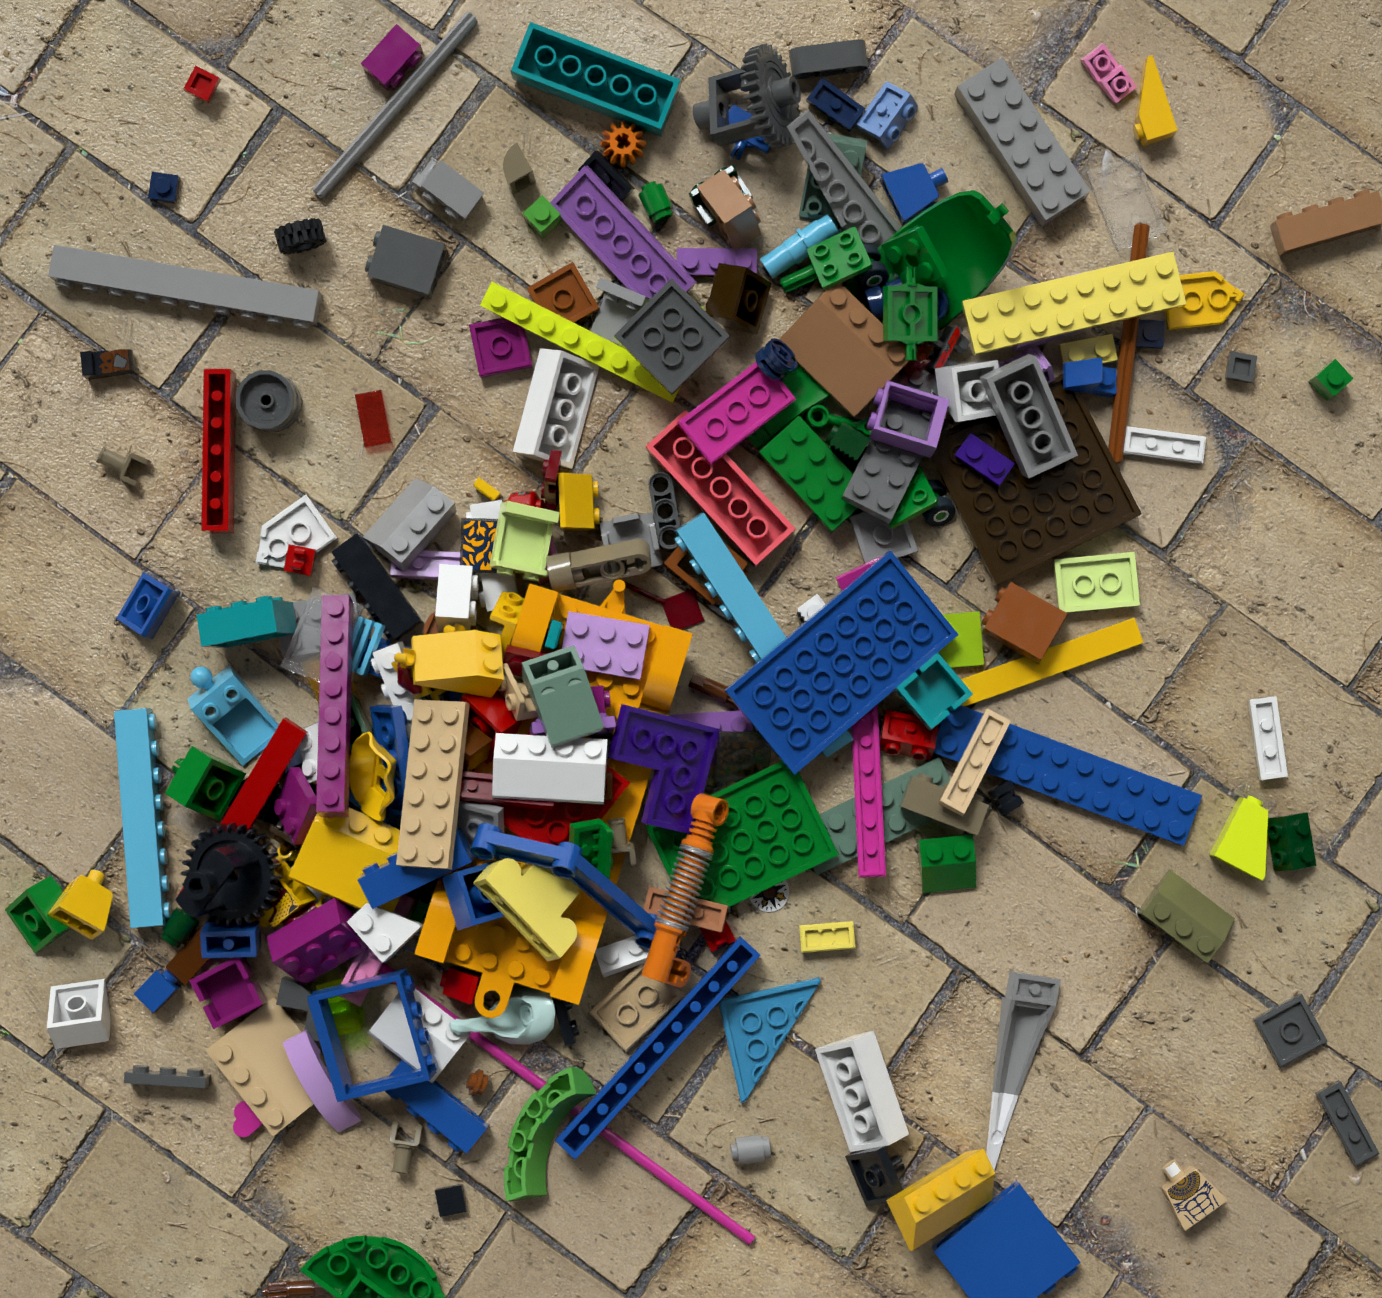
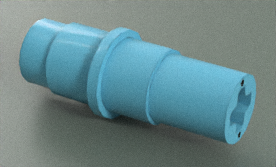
M826 214L803 229H796L794 235L760 258V261L773 279L794 264H798L809 257L807 252L809 247L839 234V231L831 218Z

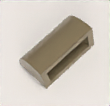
M515 143L507 151L503 161L505 178L512 195L536 183L531 166L518 143Z

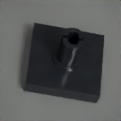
M885 1146L855 1151L845 1156L866 1206L886 1204V1200L903 1190L897 1173L904 1171L905 1166L904 1164L897 1166V1164L902 1162V1159L898 1155L890 1158Z

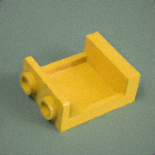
M505 591L501 592L490 615V620L504 625L501 634L502 661H504L507 645H511L524 602V598L519 594Z

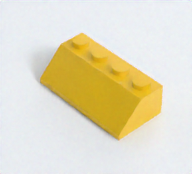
M984 1148L964 1152L886 1200L910 1251L915 1250L992 1201L995 1171Z

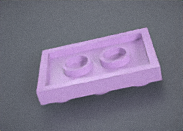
M568 611L562 649L574 645L583 667L587 671L641 680L650 625Z

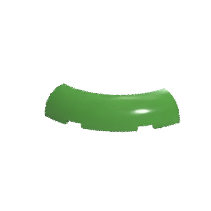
M569 1067L553 1075L538 1092L530 1096L523 1106L508 1142L510 1153L508 1166L504 1168L506 1201L527 1200L547 1195L546 1162L555 1132L565 1116L576 1105L596 1095L593 1083L582 1069Z

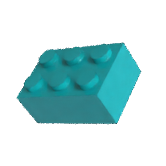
M272 596L255 598L256 602L238 601L230 603L231 607L213 606L205 608L206 613L196 615L201 647L228 648L298 634L293 602L283 601L282 597L272 598Z

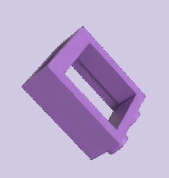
M887 380L883 389L878 388L874 399V404L878 405L876 413H871L867 428L871 429L869 438L931 458L937 448L949 399ZM888 399L932 413L925 440L881 427Z

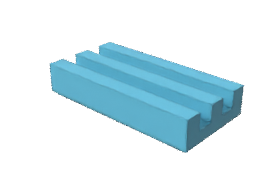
M358 616L353 630L352 672L367 677L372 664L371 659L374 658L373 652L378 648L385 625ZM375 627L361 668H358L363 652L366 650L371 630Z

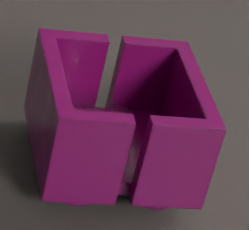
M234 957L189 980L200 1002L208 998L212 1001V1003L204 1006L203 1009L213 1029L268 1002L258 981L252 982L250 979L254 973L246 957Z

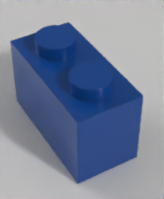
M260 921L250 924L246 922V925L241 927L237 925L227 927L226 923L219 926L216 922H205L200 931L202 958L257 957L262 947Z

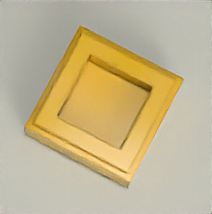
M480 477L473 483L474 488L491 501H497L502 496L499 491Z

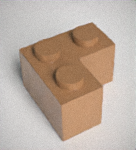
M722 170L697 186L702 202L716 219L721 234L734 251L761 235L758 225L761 220L754 210L756 205L748 194L745 196L742 194V187L735 176L730 178L726 171Z

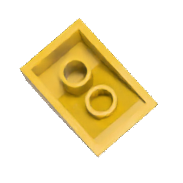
M469 630L413 636L411 639L412 650L416 652V660L413 664L414 685L492 698L504 680L500 634Z

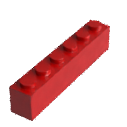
M204 369L201 531L207 534H234L236 373L231 369Z

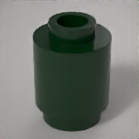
M176 907L162 928L164 932L161 938L172 946L179 948L182 943H186L198 925L199 920L187 914L183 909Z

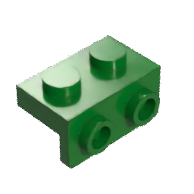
M600 818L571 823L569 842L578 845L583 851L582 857L605 877L610 879V869L613 867L611 845L614 842V833L612 829Z

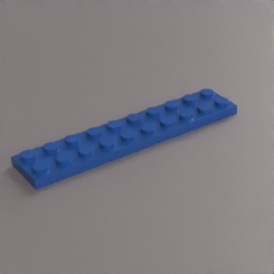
M962 705L952 712L948 708L946 709L950 714L940 722L933 752L956 762L960 761L983 715L981 712ZM1009 724L986 770L988 774L1007 781L1011 780L1015 784L1182 846L1185 845L1202 795L1013 724Z

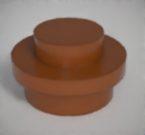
M478 1069L475 1073H470L466 1082L469 1095L475 1096L477 1094L481 1096L484 1093L489 1076L483 1074V1070Z

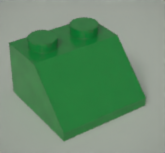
M973 834L916 839L922 893L976 888V857Z
M51 875L26 889L5 909L35 954L71 930L70 927L48 916L49 911L63 893L62 887Z

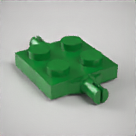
M905 267V284L883 286V341H897L906 344L905 361L917 360L916 344L938 341L937 287L923 286L916 283L917 267Z

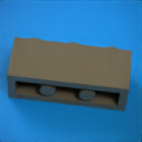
M918 773L917 777L910 776L899 807L978 836L989 807L988 804L983 803L984 797L974 794L965 814L961 816L938 804L948 785L947 783H943V786L940 787L932 784L934 778Z

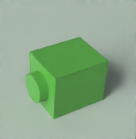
M543 195L523 212L526 222L542 239L562 222L561 214Z

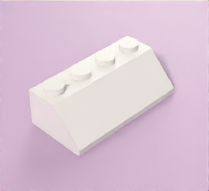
M540 348L513 452L544 462V460H549L551 450L562 451L561 467L573 468L599 370L598 365L561 350Z
M496 733L493 757L492 798L604 804L608 755L607 739L579 738L551 748L547 736Z
M874 1031L853 1035L815 1049L850 1152L887 1146L909 1135Z

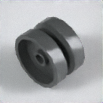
M259 370L249 374L240 383L236 392V407L239 415L247 424L265 432H280L289 428L297 420L301 411V395L297 386L287 377L271 370ZM270 396L271 403L269 405H265L266 399Z

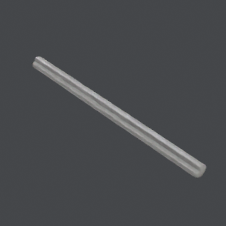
M466 12L316 183L312 190L318 197L324 199L475 27L478 21L473 14Z

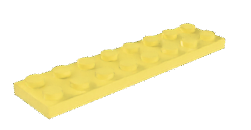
M1174 252L962 301L974 355L1186 305Z

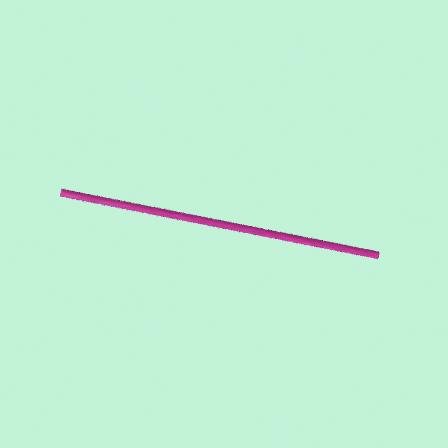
M383 963L378 972L385 974L395 970L386 963ZM415 985L416 990H418L430 1001L436 1004L449 1016H451L453 1019H460L458 1016L453 1014L451 1011H449L447 1008H445L443 1005H441L439 1002H437L435 999L430 997L428 994H426L424 991H422ZM471 1032L468 1037L470 1040L535 1088L540 1090L547 1083L481 1033ZM576 1105L569 1113L576 1116L582 1108ZM607 1126L599 1133L600 1136L745 1243L750 1245L754 1240L755 1236Z

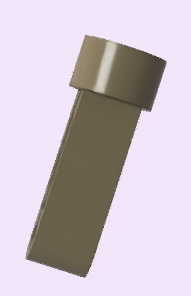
M633 539L576 552H565L547 556V569L553 591L564 592L578 589V587L644 574L651 568L650 545L643 539Z

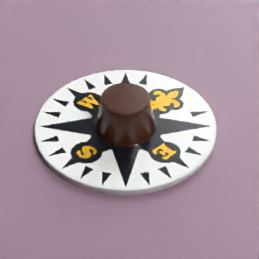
M785 880L751 896L750 900L761 911H777L788 900V884Z

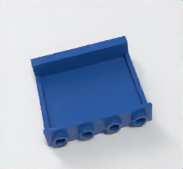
M1017 1180L932 1246L934 1253L969 1298H1037L1042 1293L1044 1295L1050 1293L1057 1286L1056 1282L1063 1276L1068 1278L1078 1270L1077 1265L1081 1263Z

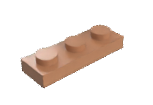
M649 886L643 909L647 913L661 916L658 910H663L660 904H665L662 898H667L664 893L669 891ZM696 898L698 901L693 902L696 907L691 908L694 913L689 914L692 919L687 920V922L692 926L722 933L729 906Z

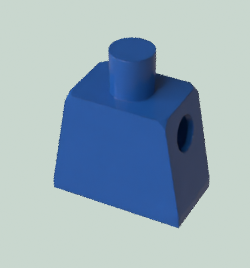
M919 163L881 175L880 182L903 226L938 201L939 194L936 188L948 183V178L942 168L929 174L925 165Z

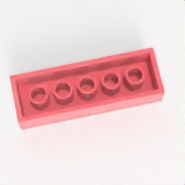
M684 410L646 445V451L756 568L792 535L796 528L727 454L711 466L677 424L680 419L688 414Z

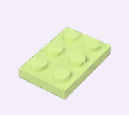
M1135 552L1053 560L1057 607L1064 612L1140 606Z

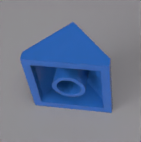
M143 572L116 619L141 636L153 639L180 593Z

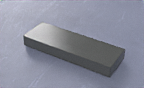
M1340 1080L1315 1092L1354 1166H1358L1380 1154Z

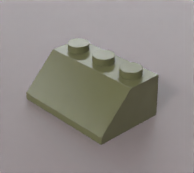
M1170 869L1137 911L1150 923L1205 963L1211 960L1223 944L1235 919Z

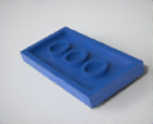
M399 705L370 706L374 737L397 760L394 777L395 796L393 802L387 806L386 813L402 816L410 743L405 728L407 716L402 706ZM382 759V763L387 769V763ZM381 778L382 788L386 792L387 788L384 780Z

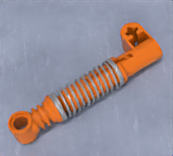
M700 793L692 802L691 815L695 822H691V825L694 827L693 829L689 828L691 835L687 834V837L681 841L679 848L683 852L678 851V854L683 855L684 858L676 857V860L679 861L674 863L677 866L676 869H672L675 872L674 875H670L673 880L668 881L671 886H667L666 889L669 892L664 893L667 898H662L665 904H660L663 910H658L661 916H656V922L654 923L656 931L641 974L644 977L678 988L685 986L690 978V963L676 958V954L682 937L686 936L688 932L687 929H689L690 923L687 920L692 919L689 914L694 913L691 908L696 907L693 902L698 901L695 896H700L697 890H702L699 884H704L701 878H706L703 873L708 872L705 867L710 866L705 861L712 860L714 849L712 847L713 843L710 840L715 838L712 833L717 832L714 827L722 825L728 816L729 805L724 799Z

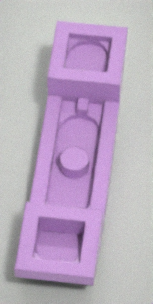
M306 1029L283 1042L284 1049L301 1085L327 1122L336 1131L341 1132L362 1121L363 1118L351 1099L337 1102L329 1072L319 1057L321 1051L308 1030Z

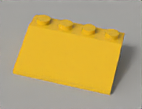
M350 807L349 817H320L317 813L288 878L357 909H361L369 902L357 879L364 874L362 869L376 862L378 866L387 863V857L398 852L400 830L381 821L374 820L368 815ZM400 896L379 907L386 911L394 912Z

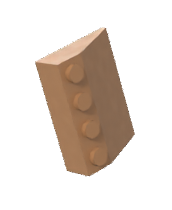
M841 283L825 290L779 339L793 351L795 355L793 360H796L797 364L852 417H855L876 395L878 388L882 389L887 380L890 381L908 362L905 361L906 346L897 341H883V324Z

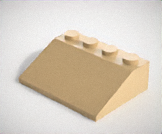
M273 997L205 1050L272 1136L276 1135L313 1105V1102L301 1085L283 1046L285 1040L299 1034L302 1030L283 1006L276 1005V997ZM320 1054L319 1057L327 1068L325 1059Z

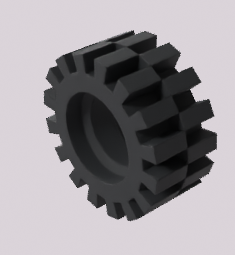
M307 218L302 221H294V223L289 222L285 226L281 225L274 231L281 254L302 253L305 250L310 251L312 248L316 249L327 242L320 219L311 218L308 220Z

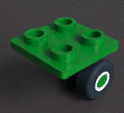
M856 227L847 229L807 249L824 290L856 276V281L862 290L877 285L883 287L889 279V273L885 264L879 261L881 260V254L878 248L873 244H863Z
M918 465L891 522L888 523L891 529L921 513L926 523L933 527L948 523L955 515L956 510L952 501L947 497H943L947 494L943 484L939 480H927L920 465Z

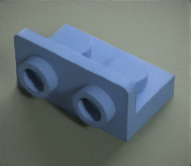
M886 81L859 118L856 126L859 130L878 139L883 147L888 149L899 138L907 122L914 117L918 105L910 93Z

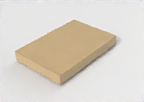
M645 963L636 966L589 1011L591 1016L626 1052L685 996L678 987L642 976Z

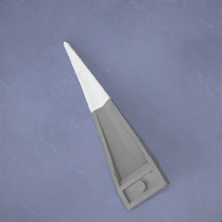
M1014 971L1009 973L1006 995L1002 997L986 1151L994 1170L1025 1077L1056 1007L1061 979Z

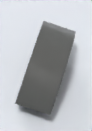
M282 977L276 1005L308 1011L304 1030H308L314 1041H319L307 997L314 991L306 984L302 985L292 977Z

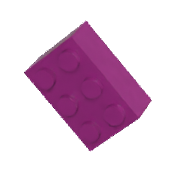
M336 898L331 899L267 936L272 963L302 985L336 968L339 964L357 956L369 947L347 923L355 913Z

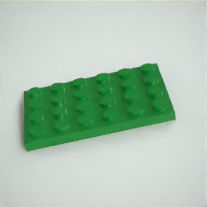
M780 761L710 795L726 800L729 805V811L725 822L718 827H714L717 832L712 833L715 838L710 840L713 843L712 847L714 849L712 860L705 861L710 866L705 867L708 872L703 873L706 878H701L704 884H699L702 890H697L700 896H695V898L730 907L839 855L800 772H797L795 775L792 774L785 764ZM653 825L645 826L669 877L671 874L674 875L675 872L672 869L677 867L674 863L679 861L676 860V857L684 858L683 855L678 854V851L683 852L679 847L681 841L687 837L688 833Z

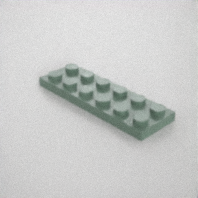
M940 757L881 784L884 843L934 820L899 807L910 776L917 777L918 773L934 778L932 784L940 787L943 786V783H949L950 778ZM855 797L820 813L839 855L814 866L813 869L816 875L858 856Z

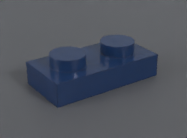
M821 78L806 99L807 103L848 132L851 131L866 109L824 78Z

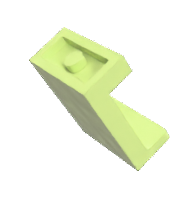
M511 501L501 503L489 567L496 568L497 573L501 575L513 576V572L523 574V579L530 581H539V578L547 577L548 571L545 570L546 557L549 552L553 524L558 523L560 512Z

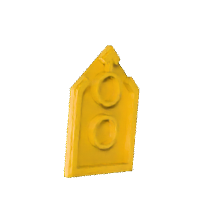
M1216 271L1179 275L1186 305L1165 310L1168 330L1221 325L1245 294L1232 286Z

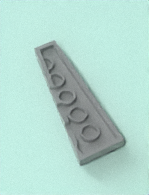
M808 109L787 126L843 231L856 227L863 244H873L879 248L901 228Z

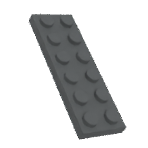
M909 363L899 384L938 396L936 376ZM890 400L884 412L881 427L925 440L932 413ZM871 439L841 500L890 523L923 455Z

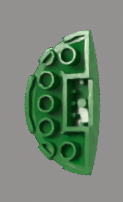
M360 1235L344 1238L339 1242L322 1248L299 1270L336 1298H445V1294L442 1292L437 1280V1275L428 1262L409 1246L387 1237Z

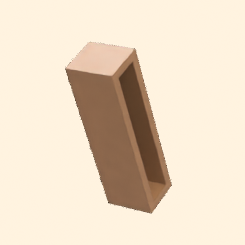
M1369 189L1353 194L1354 198L1344 201L1343 197L1328 201V205L1318 208V204L1303 208V213L1293 215L1292 212H1286L1276 216L1277 220L1270 225L1278 255L1282 256L1382 227V200L1379 191L1370 193Z

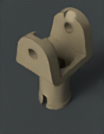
M105 447L102 448L96 461L118 471L122 481L137 488H140L141 483L125 476L131 460H136L147 466L151 464L150 460L134 453L124 457Z
M625 818L609 819V827L614 833L611 853L630 852L631 868L637 867L635 845L627 841Z
M393 1121L390 1142L394 1144L393 1147H396L392 1172L409 1174L412 1150L421 1145L423 1125H417L414 1142L397 1140L399 1122Z

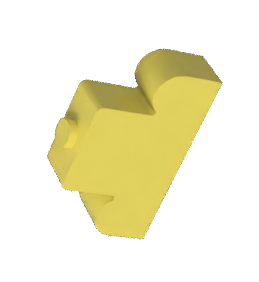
M507 858L489 864L473 882L547 961L561 958L577 937L575 923L569 918L561 917L580 892L578 887L569 879L556 876L551 872V869L527 863L520 868L515 860Z

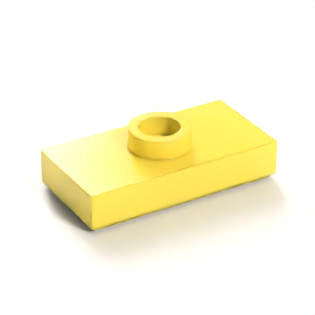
M853 921L799 925L801 953L855 949Z

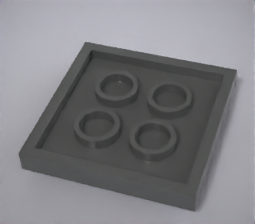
M671 278L614 335V338L673 395L730 338V335Z

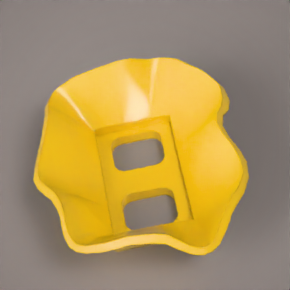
M365 732L352 745L349 777L350 788L363 813L374 820L384 821L387 806L393 802L395 796L394 777L397 760L376 741L371 732ZM382 759L387 763V769L384 767ZM380 777L384 780L387 788L386 792L380 787Z

